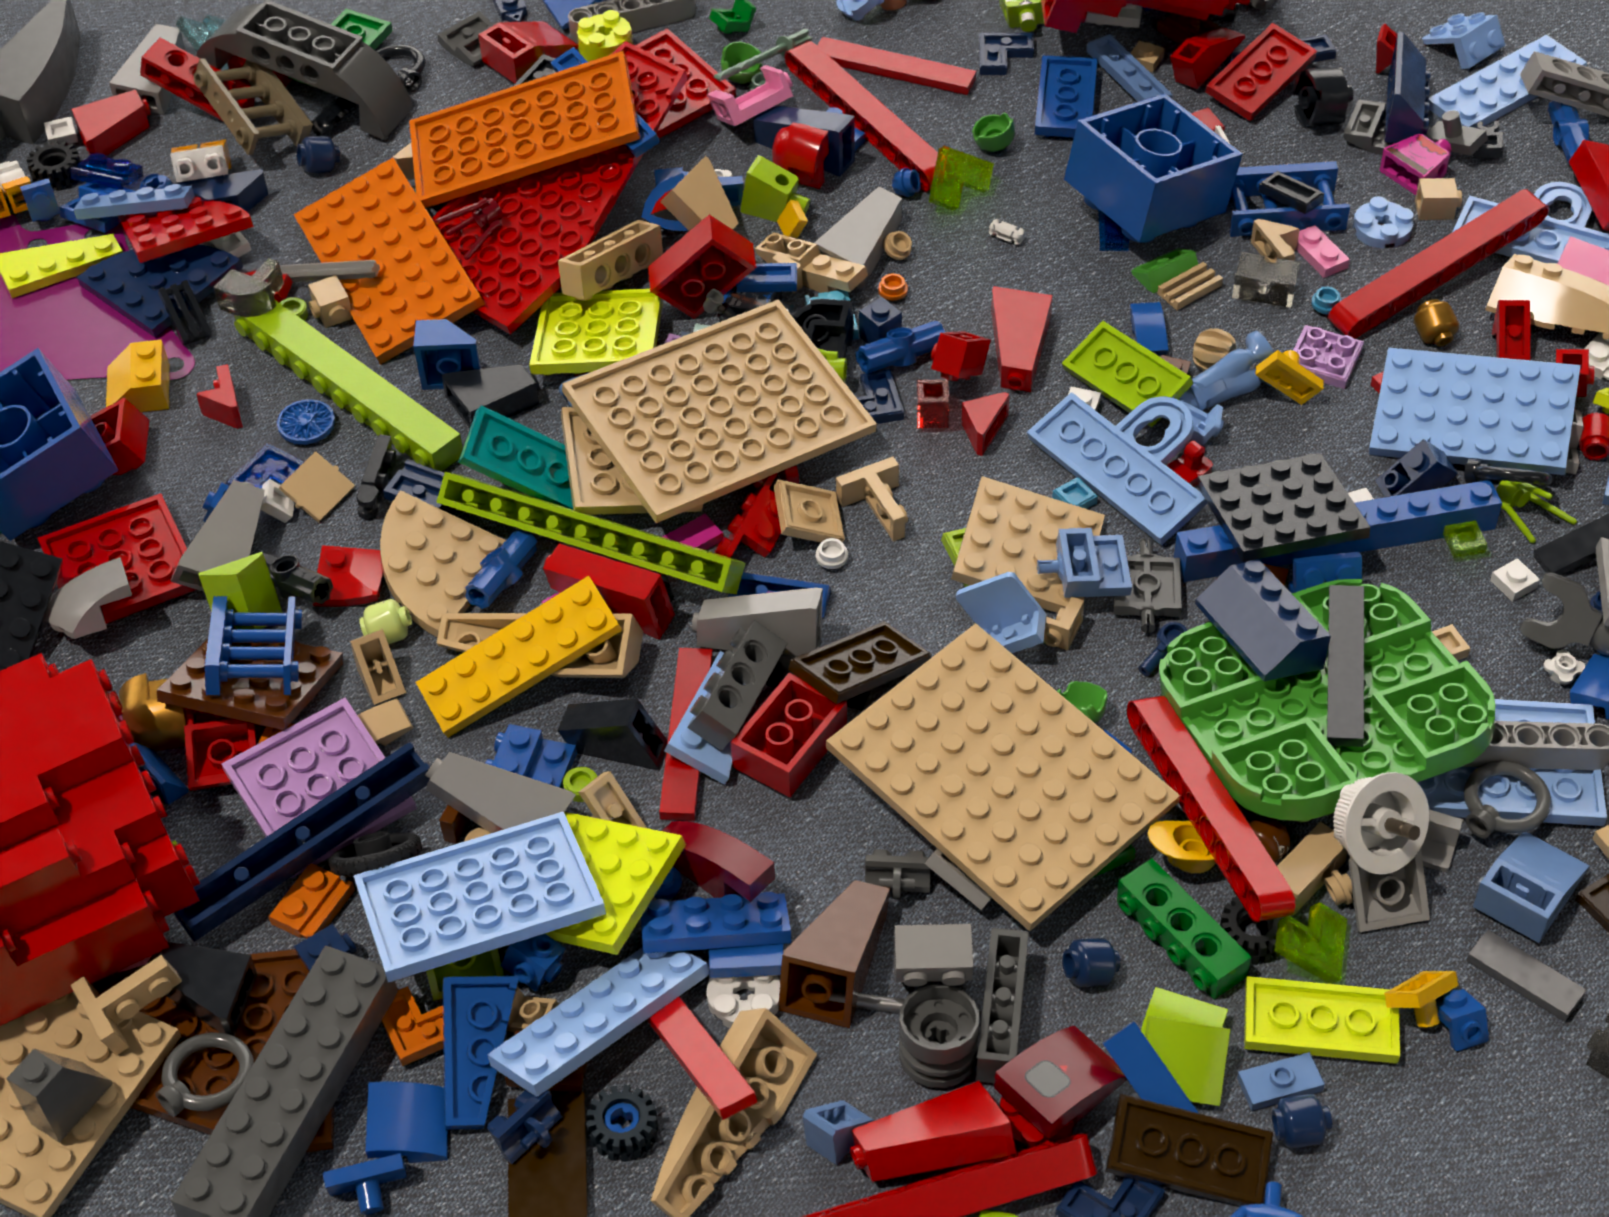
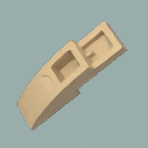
M772 233L755 248L756 254L767 263H772V257L781 252L801 264L802 285L820 293L837 289L851 292L868 276L866 266L820 254L818 244L778 233Z

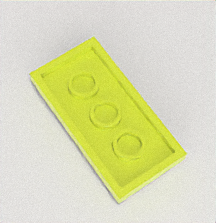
M1247 976L1245 983L1244 1049L1291 1054L1310 1052L1312 1056L1398 1064L1400 1059L1399 1008H1387L1384 993L1390 989Z

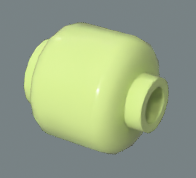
M393 599L366 607L363 617L359 619L364 636L383 629L388 645L404 640L408 634V626L412 625L408 608L406 606L401 607Z

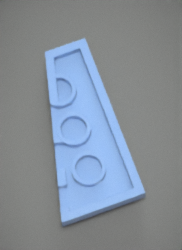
M720 651L664 751L725 785L729 779L732 765L731 741L720 751L687 728L694 717L690 713L692 706L701 695L705 697L707 691L703 689L706 682L714 672L718 674L721 670L716 666L724 654Z

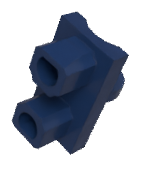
M525 1090L516 1098L514 1106L517 1111L508 1119L504 1116H496L487 1125L493 1140L496 1142L504 1159L509 1163L513 1164L535 1143L543 1148H547L553 1140L548 1131L562 1116L552 1102L550 1091L546 1090L536 1097Z

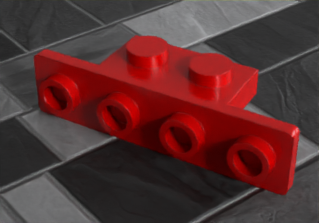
M777 473L752 484L756 488L753 493L750 492L741 503L740 508L743 509L741 516L737 514L727 528L731 534L728 538L724 537L714 553L730 558L740 541L764 558L771 552L781 534L775 493L769 489Z

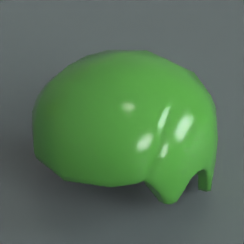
M730 43L723 49L721 69L724 71L761 52L748 43ZM762 63L756 64L727 79L740 84L752 82L753 75L761 72Z
M1003 113L1001 116L995 114L983 116L975 123L972 129L975 143L981 149L990 152L1003 150L1014 139V120L1010 119L1007 113Z
M1073 681L1069 683L1064 693H1061V689L1057 690L1060 695L1094 723L1100 721L1104 716L1108 696L1107 691L1099 685Z

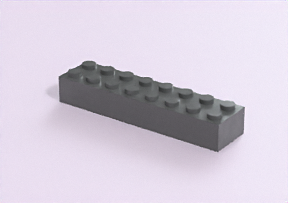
M325 945L171 1199L178 1217H269L398 993L396 982L388 983L381 964Z

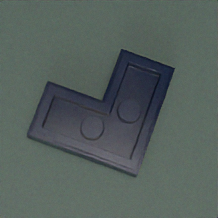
M979 33V75H1007V58H1034L1033 33Z
M891 370L860 374V382L865 396L856 398L877 424L904 420V410Z
M1126 1177L1113 1197L1109 1199L1083 1182L1077 1181L1074 1182L1057 1206L1055 1215L1058 1217H1151L1164 1198L1165 1190L1155 1184Z

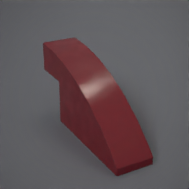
M672 821L662 830L663 832L682 835L686 844L673 867L714 898H722L729 894H740L751 902L775 880V864L772 860L739 839L720 830L690 821Z

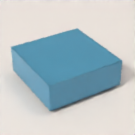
M1079 477L1054 489L1052 494L1053 499L1085 509L1097 504L1098 496Z

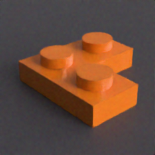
M408 986L399 989L381 1022L403 1067L443 1049V1005L421 1014Z

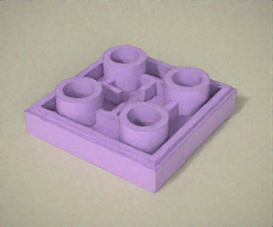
M1305 325L1293 351L1299 354V364L1324 380L1325 384L1345 389L1363 349L1364 341L1353 339L1347 335L1325 331L1319 327Z

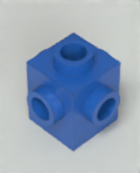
M544 933L510 944L500 966L512 975L519 976V982L526 984L536 992L545 981L551 984L563 968V965L559 962L566 948Z

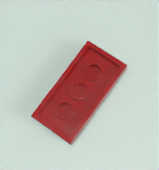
M1271 23L1207 84L1205 93L1251 121L1300 71L1315 59L1317 50L1276 24Z

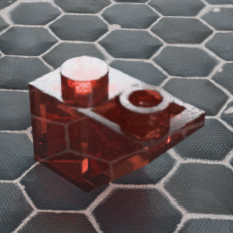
M948 379L916 380L917 428H948Z

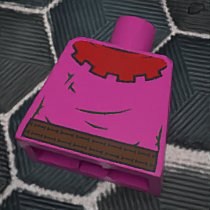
M1416 134L1384 148L1379 171L1416 195L1419 178H1443L1445 176L1451 145L1446 139L1434 142L1423 134Z

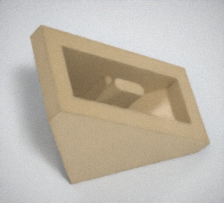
M383 629L350 641L357 671L374 705L406 693Z

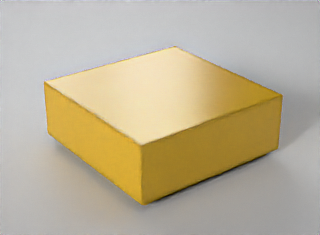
M789 200L777 222L783 235L797 239L808 220L799 201Z

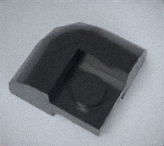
M814 299L810 300V304L800 308L796 313H790L817 348L826 351H837L838 358H845L847 346H852L854 333V312L851 301Z

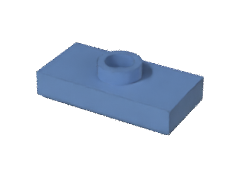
M1310 1052L1242 1070L1237 1075V1080L1251 1111L1278 1104L1281 1099L1286 1097L1322 1092L1325 1085Z

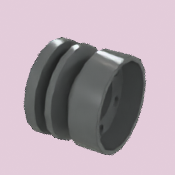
M932 984L918 988L908 995L902 1004L899 1018V1061L903 1071L915 1082L927 1087L945 1088L959 1084L969 1077L977 1064L979 1011L974 1000L964 991L950 985Z

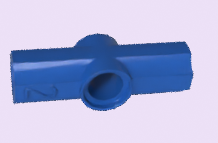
M1551 101L1547 110L1553 123L1554 144L1562 146L1569 164V160L1583 140L1589 141L1588 121L1580 119L1576 107Z
M936 320L912 329L905 327L895 328L887 332L886 338L860 346L856 352V360L861 370L866 374L891 365L899 367L908 366L916 362L917 356L931 352L934 345L938 343L940 333L946 331L943 329L942 324Z
M522 529L514 531L501 547L489 553L480 562L482 569L465 587V597L471 605H476L481 609L490 606L504 589L520 579L523 575L521 568L537 551L536 543L538 541L532 533L525 532Z

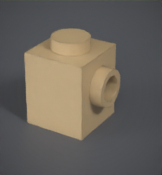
M1419 178L1415 198L1418 219L1454 220L1456 208H1460L1462 204V192L1457 190L1455 178Z
M336 275L308 285L312 300L309 302L310 310L315 319L320 318L325 328L353 319L349 312L351 310L349 296Z

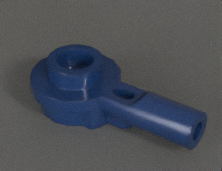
M1169 622L1157 633L1158 646L1138 667L1142 675L1149 676L1159 665L1160 659H1164L1168 653L1167 646L1171 641L1187 631L1183 624Z

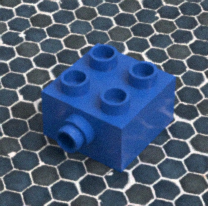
M1164 93L1078 120L1064 180L1084 196V201L1089 207L1102 211L1121 227L1125 237L1135 242L1146 243L1154 240L1156 236L1182 227H1193L1199 221L1225 213L1243 154Z
M39 348L0 372V532L11 541L29 528H36L44 524L52 513L78 496L96 490L106 478L119 470L77 391Z

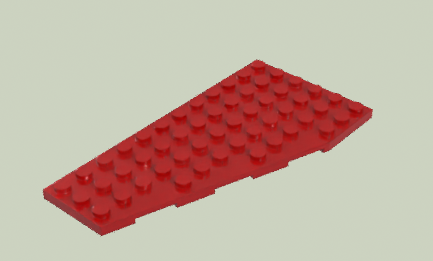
M625 41L612 54L620 51L624 52L628 63L636 113L656 133L688 79L686 71ZM620 145L452 199L432 217L434 223L437 218L473 205L483 198H493L503 212L504 216L499 220L502 226L493 231L469 260L464 259L465 254L488 227L484 226L481 228L475 221L451 236L446 235L447 230L471 217L473 212L441 224L435 223L485 303L472 312L511 335L561 287L558 260L593 242L643 154L636 158L625 145Z

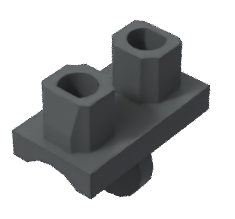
M874 849L872 855H866L865 882L890 888V891H893V899H900L901 892L930 893V868L925 865L929 857H926L923 851H910L906 856H892V853L886 849Z

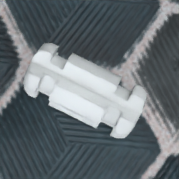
M999 219L993 220L989 227V234L991 236L997 234L996 237L1010 243L1015 241V245L1021 244L1025 237V230L1023 228L1017 230L1018 227L1004 221L999 223Z

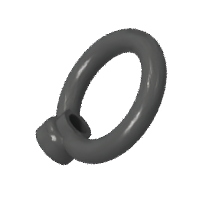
M1496 761L1484 764L1470 774L1464 786V799L1470 811V814L1466 817V824L1472 833L1481 838L1489 837L1494 831L1513 834L1530 831L1542 824L1550 812L1551 795L1547 785L1534 771L1518 763ZM1497 775L1518 778L1528 784L1536 796V807L1531 814L1520 819L1501 818L1494 807L1482 805L1478 795L1480 785L1486 779Z
M211 1032L193 1036L179 1044L167 1057L162 1070L163 1087L156 1092V1098L163 1109L172 1117L178 1115L185 1108L194 1111H210L227 1106L253 1066V1055L243 1041L229 1034ZM205 1048H222L233 1053L239 1063V1072L233 1083L221 1092L206 1096L194 1095L177 1078L179 1067L183 1061L196 1051Z

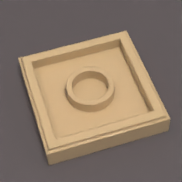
M777 480L774 485V492L782 535L820 543L829 538H835L841 542L845 540L835 491Z

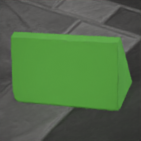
M1177 248L1133 268L1131 272L1147 290L1156 293L1158 292V286L1198 265L1196 252Z

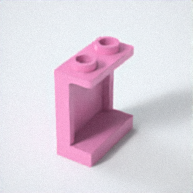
M765 65L761 67L766 81L763 85L737 98H734V95L715 90L707 94L717 119L736 126L791 98L793 94L790 88L793 85L789 75L780 69Z

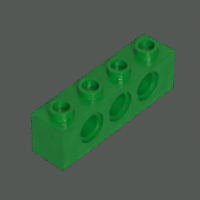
M1153 858L1119 880L1116 900L1120 909L1126 915H1131L1141 925L1143 932L1149 939L1156 940L1166 950L1169 959L1175 965H1180L1191 976L1193 983L1198 989L1206 991L1215 1000L1248 976L1251 956ZM1203 953V954H1208V955H1210V956H1209V957H1206V956H1202V955H1200V954Z

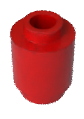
M1591 413L1582 418L1584 427L1579 440V447L1586 458L1601 460L1609 454V416L1602 413Z

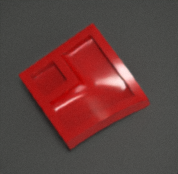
M322 545L317 573L329 577L333 588L330 592V599L322 605L315 602L313 606L343 607L378 601L384 579L381 550Z

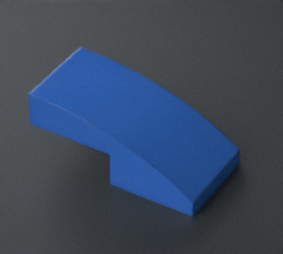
M1161 303L1130 304L1132 334L1135 335V341L1158 356L1167 355L1168 341Z

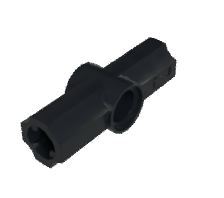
M257 549L250 556L262 551ZM266 551L262 552L273 585L278 588L281 597L286 599L288 597H300L321 605L330 599L333 584L329 577L302 567L298 557L294 555L278 557Z

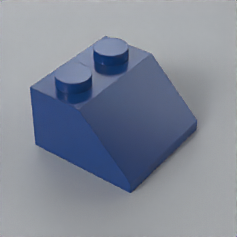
M447 319L416 320L414 351L422 390L444 389L441 375L445 373L481 369L476 339Z

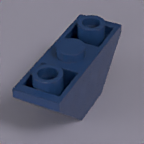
M263 169L177 183L181 187L192 186L195 197H200L202 201H221L234 204L247 211V213L268 195Z

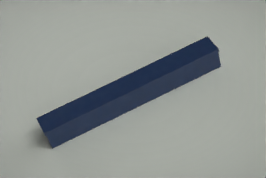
M411 742L407 743L199 881L200 884L194 888L200 901L174 912V916L193 942L197 941L426 787L430 778L425 775L430 766L427 762L424 763L415 752Z

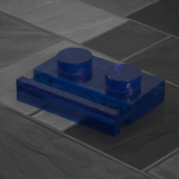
M100 153L89 155L88 158L78 163V168H71V179L123 190V185L129 186L143 177L142 165L133 164L127 159L116 160L107 158L106 155Z

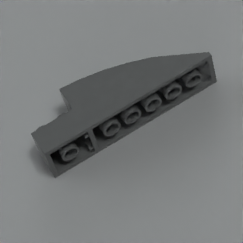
M51 0L0 49V142L7 136L33 145L45 131L44 122L53 120L67 96L76 73L81 35L71 0Z

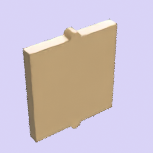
M315 452L279 486V489L296 503V508H302L319 523L354 489L355 484L338 471V466H332L320 454Z

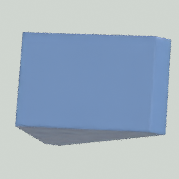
M844 1100L806 1109L802 1116L806 1145L835 1165L850 1151V1147L855 1145L852 1129L873 1122V1119Z

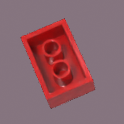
M709 214L648 266L650 292L691 318L696 319L705 311L703 303L706 301V295L710 290L716 289L724 295L756 268L753 243Z
M788 673L731 741L732 767L791 797L827 753L826 740L847 725V702L843 701L835 704L801 678Z

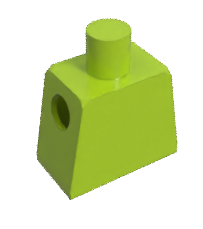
M758 155L746 173L740 212L777 222L789 200L799 201L804 214H806L810 205V199L797 194L799 178L796 175Z

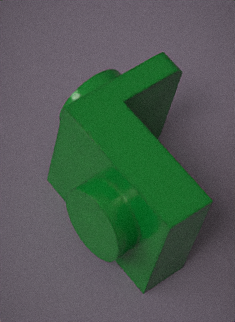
M735 0L732 9H712L709 19L723 33L748 32L756 12V6L748 0Z

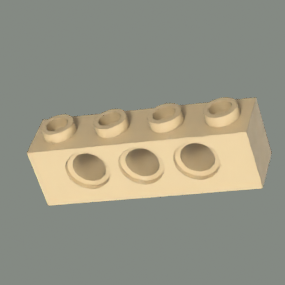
M637 220L558 260L562 294L575 297L576 300L580 301L589 300L594 294L613 287V284L623 279L631 278L634 273L642 269H647L648 266L663 254L660 225Z

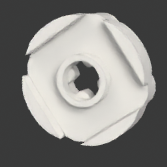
M776 975L710 978L707 986L709 1010L713 1016L715 1014L717 1018L722 1020L723 1025L728 1028L732 1026L740 1011L767 1008L775 1016L779 1005V978ZM741 989H749L754 994H749L747 1000H740V996L735 993Z

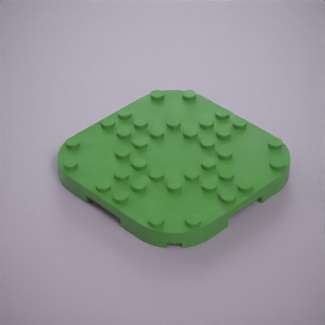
M1341 579L1322 583L1292 594L1328 632L1329 585L1364 586L1363 747L1332 746L1327 740L1328 651L1324 669L1263 681L1211 622L1185 631L1167 646L1168 653L1164 659H1160L1159 663L1161 695L1167 698L1228 793L1245 809L1269 818L1307 822L1311 819L1334 813L1342 788L1351 783L1354 784L1358 779L1372 778L1387 772H1396L1407 775L1416 782H1420L1473 762L1490 745L1495 729L1496 706L1491 688L1468 661L1459 663L1432 633L1429 617L1401 590L1385 583H1381L1380 588L1372 584H1363V579Z

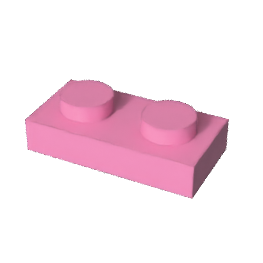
M1316 225L1299 231L1296 251L1323 278L1349 267L1350 259Z

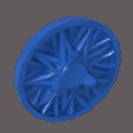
M305 399L285 407L279 414L276 423L279 434L286 441L293 444L307 445L327 437L334 428L335 417L333 409L327 403L319 400Z

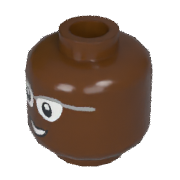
M1261 816L1253 820L1249 825L1276 864L1289 851L1291 839L1283 823L1273 818Z

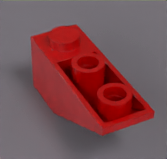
M1222 27L1186 39L1170 56L1175 82L1198 89L1246 38L1245 34Z

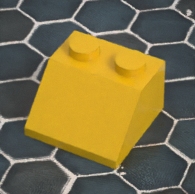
M162 339L130 343L107 367L106 407L125 397L140 412L169 409L170 364Z

